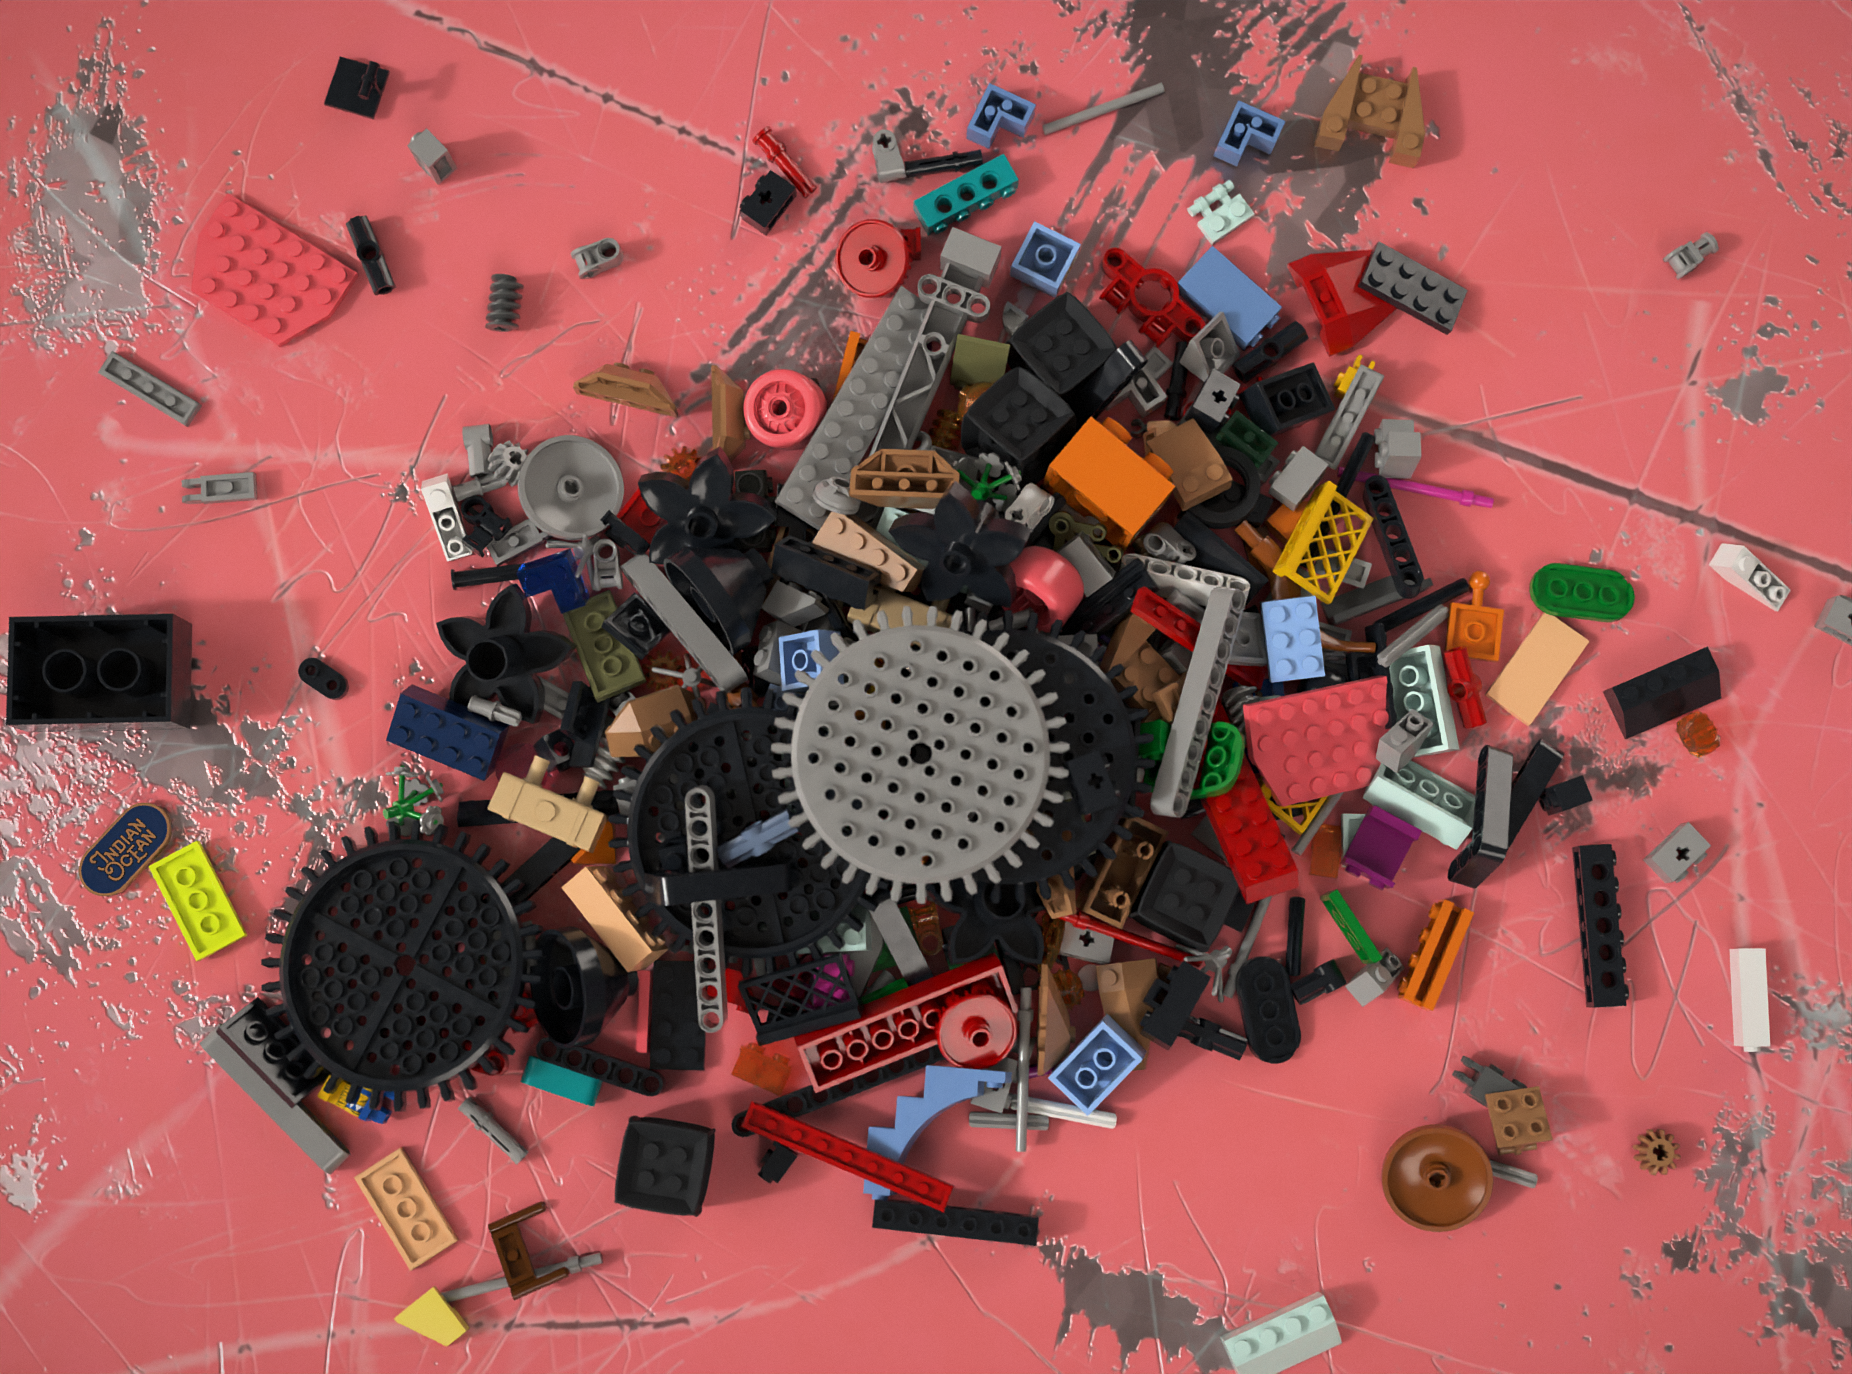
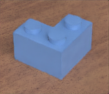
M989 83L967 127L966 139L990 149L1000 127L1024 138L1034 118L1036 104Z
M1238 100L1218 143L1214 157L1237 166L1247 144L1271 155L1285 121Z

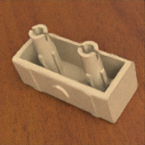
M881 584V586H874V589L879 591L878 599L875 603L865 610L851 607L847 616V621L850 624L859 619L863 623L865 631L878 633L881 631L877 622L878 611L883 610L888 617L889 627L892 629L904 626L901 616L904 606H910L913 625H927V612L930 606L895 593L896 589ZM950 598L942 601H932L931 606H936L937 608L936 626L951 627L953 615L946 613ZM913 642L910 645L911 647L913 644H916L919 647H921V645L918 642Z
M534 756L526 778L523 777L521 779L503 772L488 810L512 822L516 821L562 840L572 847L581 848L590 853L594 852L609 817L605 813L593 809V806H591L600 782L584 776L576 799L573 798L571 800L542 788L541 782L551 763L543 758Z

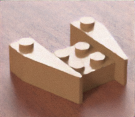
M1358 55L1319 121L1314 146L1339 151L1345 140L1347 129L1394 139L1389 163L1414 168L1420 159L1425 137L1417 67L1412 68L1406 83L1359 73L1363 55Z
M1131 612L1117 624L1099 668L1106 674L1113 666L1122 664L1124 667L1122 673L1112 679L1111 683L1117 692L1123 691L1128 686H1137L1138 691L1135 695L1124 701L1130 708L1147 709L1148 715L1141 720V723H1146L1162 717L1152 693L1174 682L1178 683L1182 692L1188 671L1179 675L1146 641L1156 628Z

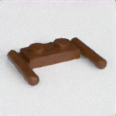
M542 1201L488 1224L514 1300L567 1278L570 1274L567 1267H562L536 1278V1273L517 1223L544 1212L546 1204Z

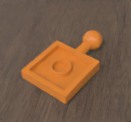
M1475 571L1469 578V585L1473 589L1472 605L1454 602L1449 605L1444 651L1464 646L1467 648L1469 659L1498 662L1504 609L1482 606L1484 590L1490 585V577L1484 571Z

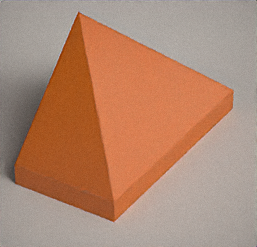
M607 821L594 852L590 853L580 849L571 861L577 865L616 864V848L609 847V841L616 838L615 825Z

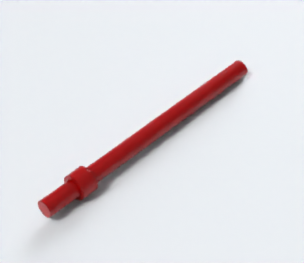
M1079 911L1076 914L1058 918L1072 923L1075 928L1081 930L1089 929L1181 962L1187 956H1196L1089 918L1088 914ZM1194 961L1187 963L1199 968L1202 964V961Z

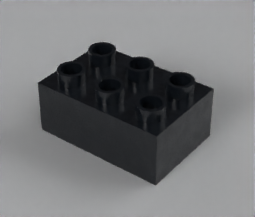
M175 614L9 617L6 725L29 733L190 729L192 624Z

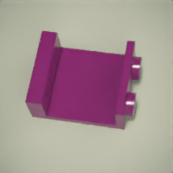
M1375 805L1371 806L1365 814L1340 864L1346 866L1345 871L1358 878L1362 875L1370 879L1369 884L1383 891L1384 888H1393L1395 883L1392 881L1412 842L1418 840L1422 830Z

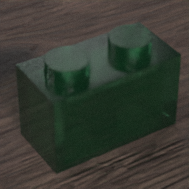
M1237 410L1215 437L1225 446L1235 448L1247 455L1257 469L1278 445L1275 439Z

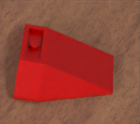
M1373 249L1310 254L1287 264L1297 288L1303 286L1322 326L1319 336L1329 357L1353 348L1397 309L1395 306L1358 287Z

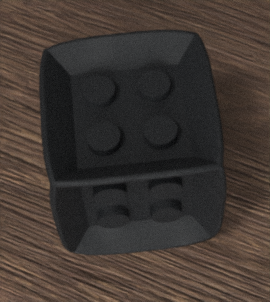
M1068 292L1056 297L1020 326L1006 342V344H1010L1007 361L1010 368L1014 369L1019 366L1033 373L1055 391L1067 404L1117 350L1114 341L1103 326L1076 297Z
M1018 366L1004 374L970 406L962 420L961 445L967 455L979 458L981 453H995L999 455L1001 462L1007 461L1010 467L1016 466L1017 470L1021 471L1020 476L1022 478L1018 482L1021 490L1016 492V495L1019 496L1027 484L1033 483L1036 485L1046 476L1051 462L1075 436L1076 416L1070 406L1055 391L1033 373ZM1004 466V469L1001 470V474L999 477H992L990 475L989 477L993 481H997L1009 475L1006 467ZM1010 480V481L1004 483V484H1006V485H1008V484H1013V485H1014V483H1013L1012 480Z
M1168 840L1163 843L1162 849L1158 853L1128 917L1166 938L1204 953L1209 951L1210 946L1218 936L1237 896L1239 886L1231 868L1191 848L1172 843Z
M630 1117L620 1152L614 1202L635 1209L664 1214L699 1216L702 1212V1205L710 1177L716 1129L662 1118Z

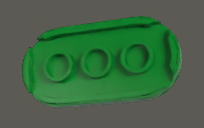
M1551 563L1539 569L1531 578L1529 592L1533 603L1544 613L1560 617L1615 622L1626 616L1632 609L1635 600L1634 590L1630 582L1627 583L1624 579L1625 577L1620 573L1607 569Z

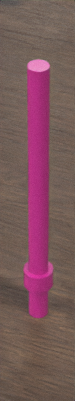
M1338 468L1337 477H1341L1345 468ZM1359 471L1355 481L1366 483L1369 477L1378 474ZM1385 478L1390 488L1457 501L1459 505L1470 507L1472 504L1492 508L1494 498L1475 495L1473 491L1463 489L1461 492L1397 478Z

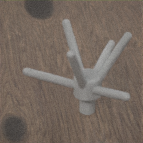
M583 533L582 540L579 542L547 539L546 548H573L575 554L552 577V580L556 581L580 559L575 577H580L586 563L592 590H595L591 555H593L594 545L601 538L598 535H594L588 539V534Z
M687 653L684 654L687 669L684 673L658 667L652 668L653 672L682 678L684 683L681 687L685 689L688 686L692 687L695 699L701 698L697 686L699 683L717 687L712 680L701 677L700 673L703 671L701 666L697 669L692 668Z
M1176 945V949L1196 955L1185 957V962L1205 961V966L1200 971L1204 973L1209 970L1215 972L1212 995L1216 996L1218 992V1000L1222 1003L1224 996L1222 995L1221 970L1227 964V958L1231 956L1232 949L1229 946H1224L1221 950L1216 949L1208 954L1182 945Z

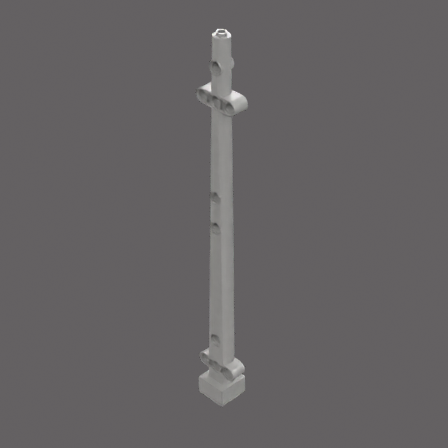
M952 227L940 255V270H943L941 277L926 274L918 281V296L921 301L929 304L868 457L880 449H912L956 347L958 334L962 333L967 320L974 323H982L989 317L990 301L979 291L981 286L989 289L1000 262L1002 246ZM927 284H933L937 290L932 294H927L922 288ZM950 294H957L961 300L958 303L952 304L946 298ZM979 303L985 307V311L978 314L973 312L971 307ZM935 341L941 345V348L936 352L928 350L927 345ZM861 501L859 511L855 515L876 530L885 507H878ZM837 600L841 609H843L845 602ZM826 614L801 624L799 628L803 632L817 629L833 631L834 629ZM771 724L768 728L778 730L777 726H775L774 724ZM750 732L742 733V736L748 740L751 739ZM775 753V758L778 760L780 754ZM750 757V758H749V760H756V761H757V759H756L755 757ZM759 784L756 790L757 793H762L764 790L761 784ZM734 791L732 799L737 797L736 791ZM735 816L734 822L737 825H742L743 818ZM748 822L745 827L750 826L751 822Z

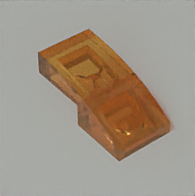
M1322 824L1312 838L1309 875L1338 878L1341 826Z

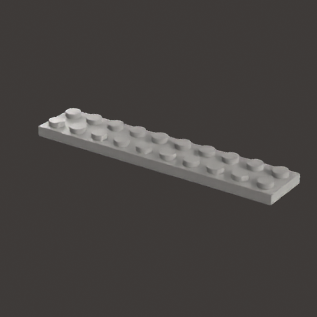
M900 286L774 503L817 530L821 529L831 511L815 502L812 497L813 490L819 482L830 479L832 476L850 480L851 469L860 463L882 424L929 304L924 303L918 296Z

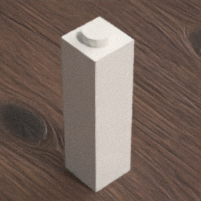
M1765 948L1729 949L1734 1046H1744V1052H1761V1046H1770Z

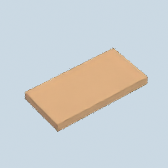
M1543 612L1488 689L1485 696L1525 725H1531L1587 646L1589 640L1557 617Z
M403 1147L354 1177L410 1271L459 1240Z

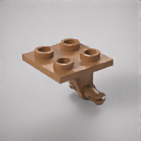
M1539 1086L1485 1095L1499 1156L1510 1153L1521 1155L1523 1151L1536 1150V1143L1553 1140Z

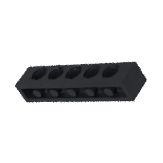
M1611 844L1572 847L1586 1007L1626 1006V1000L1629 998V989L1627 984H1624L1623 974L1626 973V960L1622 957L1621 953L1624 935L1622 930H1619L1618 920L1621 919V906L1617 903L1616 893L1619 891L1618 878L1614 877L1613 867L1616 865V853L1612 850ZM1594 865L1601 869L1602 874L1599 879L1592 875ZM1597 892H1600L1604 897L1602 906L1595 903L1594 896ZM1600 918L1606 923L1604 933L1597 929V922ZM1603 945L1609 951V956L1606 960L1602 959L1599 954V950ZM1605 972L1611 976V984L1608 987L1602 983V976Z
M875 1199L872 1228L1036 1246L1039 1218L1037 1215L946 1205L944 1212H941L920 1202Z

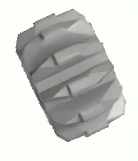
M510 440L504 444L500 443L488 457L490 462L488 470L495 472L493 479L500 478L502 485L508 482L511 487L516 486L520 469L527 458L528 449L522 450L520 443L513 446Z

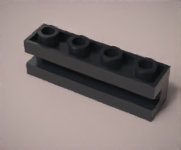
M791 535L786 536L775 544L771 573L781 576L786 581L801 584L808 590L823 593L830 599L850 604L855 609L865 610L877 601L879 591L875 590L874 586L881 582V571Z

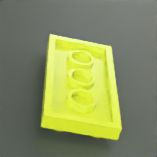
M195 841L149 866L196 961H201L248 936L200 841Z

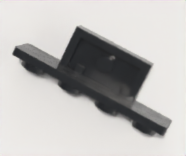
M1376 623L1365 627L1366 642L1376 643L1375 653L1350 652L1345 654L1348 680L1351 682L1378 675L1387 676L1386 712L1389 715V721L1385 725V729H1391L1396 724L1397 713L1394 709L1390 666L1384 667L1377 662V655L1386 648L1387 635L1384 631V624Z
M582 681L572 682L560 731L575 741L569 765L573 768H592L611 697L597 702L591 686L588 687Z

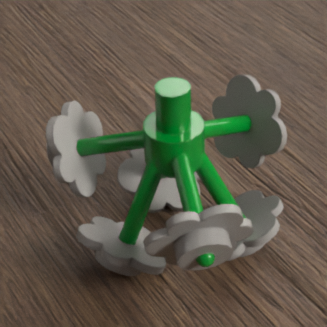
M981 453L979 458L975 459L974 466L983 475L981 481L972 480L964 473L969 466L966 457H962L959 461L955 460L950 464L953 469L959 472L960 478L964 480L960 485L967 489L975 499L985 501L987 498H992L994 503H996L997 511L1006 512L1017 499V490H1021L1018 483L1022 480L1020 476L1021 471L1017 470L1016 466L1010 467L1007 461L1001 462L999 455L995 453ZM1005 466L1009 475L989 484L987 482L988 476L999 477L1001 470ZM1010 480H1012L1013 483H1014V485H1013V484H1008V485L1004 484V483H1006V482H1008V481H1010ZM999 486V490L993 493L992 489Z
M404 765L394 767L393 772H386V776L399 777L398 801L393 802L392 807L383 809L384 818L389 819L386 821V826L388 827L389 822L395 821L400 824L401 836L409 837L413 821L420 820V832L425 833L427 836L434 835L438 825H443L444 818L441 815L442 809L438 806H428L426 812L420 814L414 811V806L428 802V796L432 793H435L438 800L442 802L443 800L440 795L444 793L442 789L443 784L439 783L437 779L431 781L428 775L425 777L431 788L427 784L421 783L418 778L405 780V778L417 777L418 773L411 772V768Z

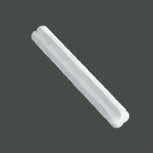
M1013 1094L1010 1106L1013 1110H1017V1094ZM1028 1097V1113L1111 1129L1116 1126L1117 1116L1115 1113L1094 1109L1087 1116L1078 1106Z

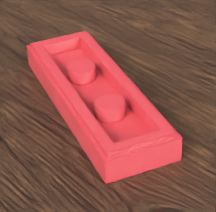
M647 970L639 972L636 1051L639 1053H648L650 1050L653 971Z

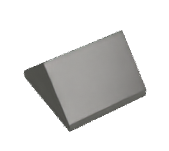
M1219 312L1190 340L1179 361L1180 364L1204 382L1213 369L1224 373L1240 357L1224 312Z

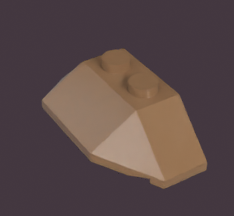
M615 362L614 365L605 364L577 380L573 385V389L578 395L675 418L678 416L677 408L659 378L654 375L653 371L641 368L639 371H635L622 363Z
M711 365L713 450L721 447L730 462H732L746 448V439L751 437L750 430L745 424L743 413L745 395L743 389L717 365Z
M880 449L861 464L851 469L849 496L878 507L934 509L945 490L954 481L959 483L960 474L935 451Z
M675 685L628 701L618 713L612 725H609L605 730L610 756L641 757L634 751L635 746L639 743L646 745L655 753L662 744L650 731L654 725L662 727L670 737L679 730L672 721L670 712L678 709L688 724L698 719L692 705V700L695 699L694 693L679 685Z

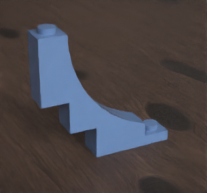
M926 1065L924 1097L897 1096L895 1128L869 1127L867 1149L904 1164L916 1139L935 1118L961 1102L983 1096L985 1082L986 1087L1003 1088V1083H1011L1012 1072ZM864 1179L863 1193L872 1194V1199L888 1200V1196L897 1195L892 1190Z

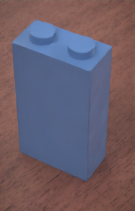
M1213 246L1177 283L1179 294L1209 321L1219 312H1224L1234 341L1243 351L1249 345L1254 348L1263 338L1261 332L1266 327L1271 329L1281 318L1278 314L1282 307Z

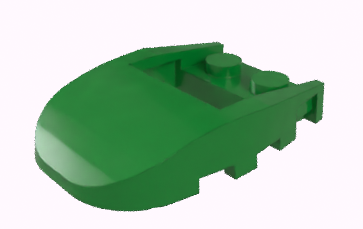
M1219 721L1211 723L1207 736L1208 740L1199 788L1192 789L1190 799L1223 795L1234 786L1241 770L1245 746L1242 733L1234 725ZM1161 764L1145 770L1143 783L1152 786L1151 793H1153Z

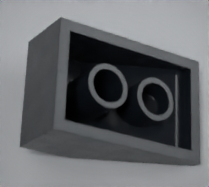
M1314 362L1256 382L1239 393L1260 441L1280 435L1336 410Z

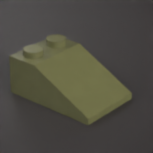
M958 334L950 385H953L956 390L968 392L970 389L977 390L982 395L1005 374L1010 344Z

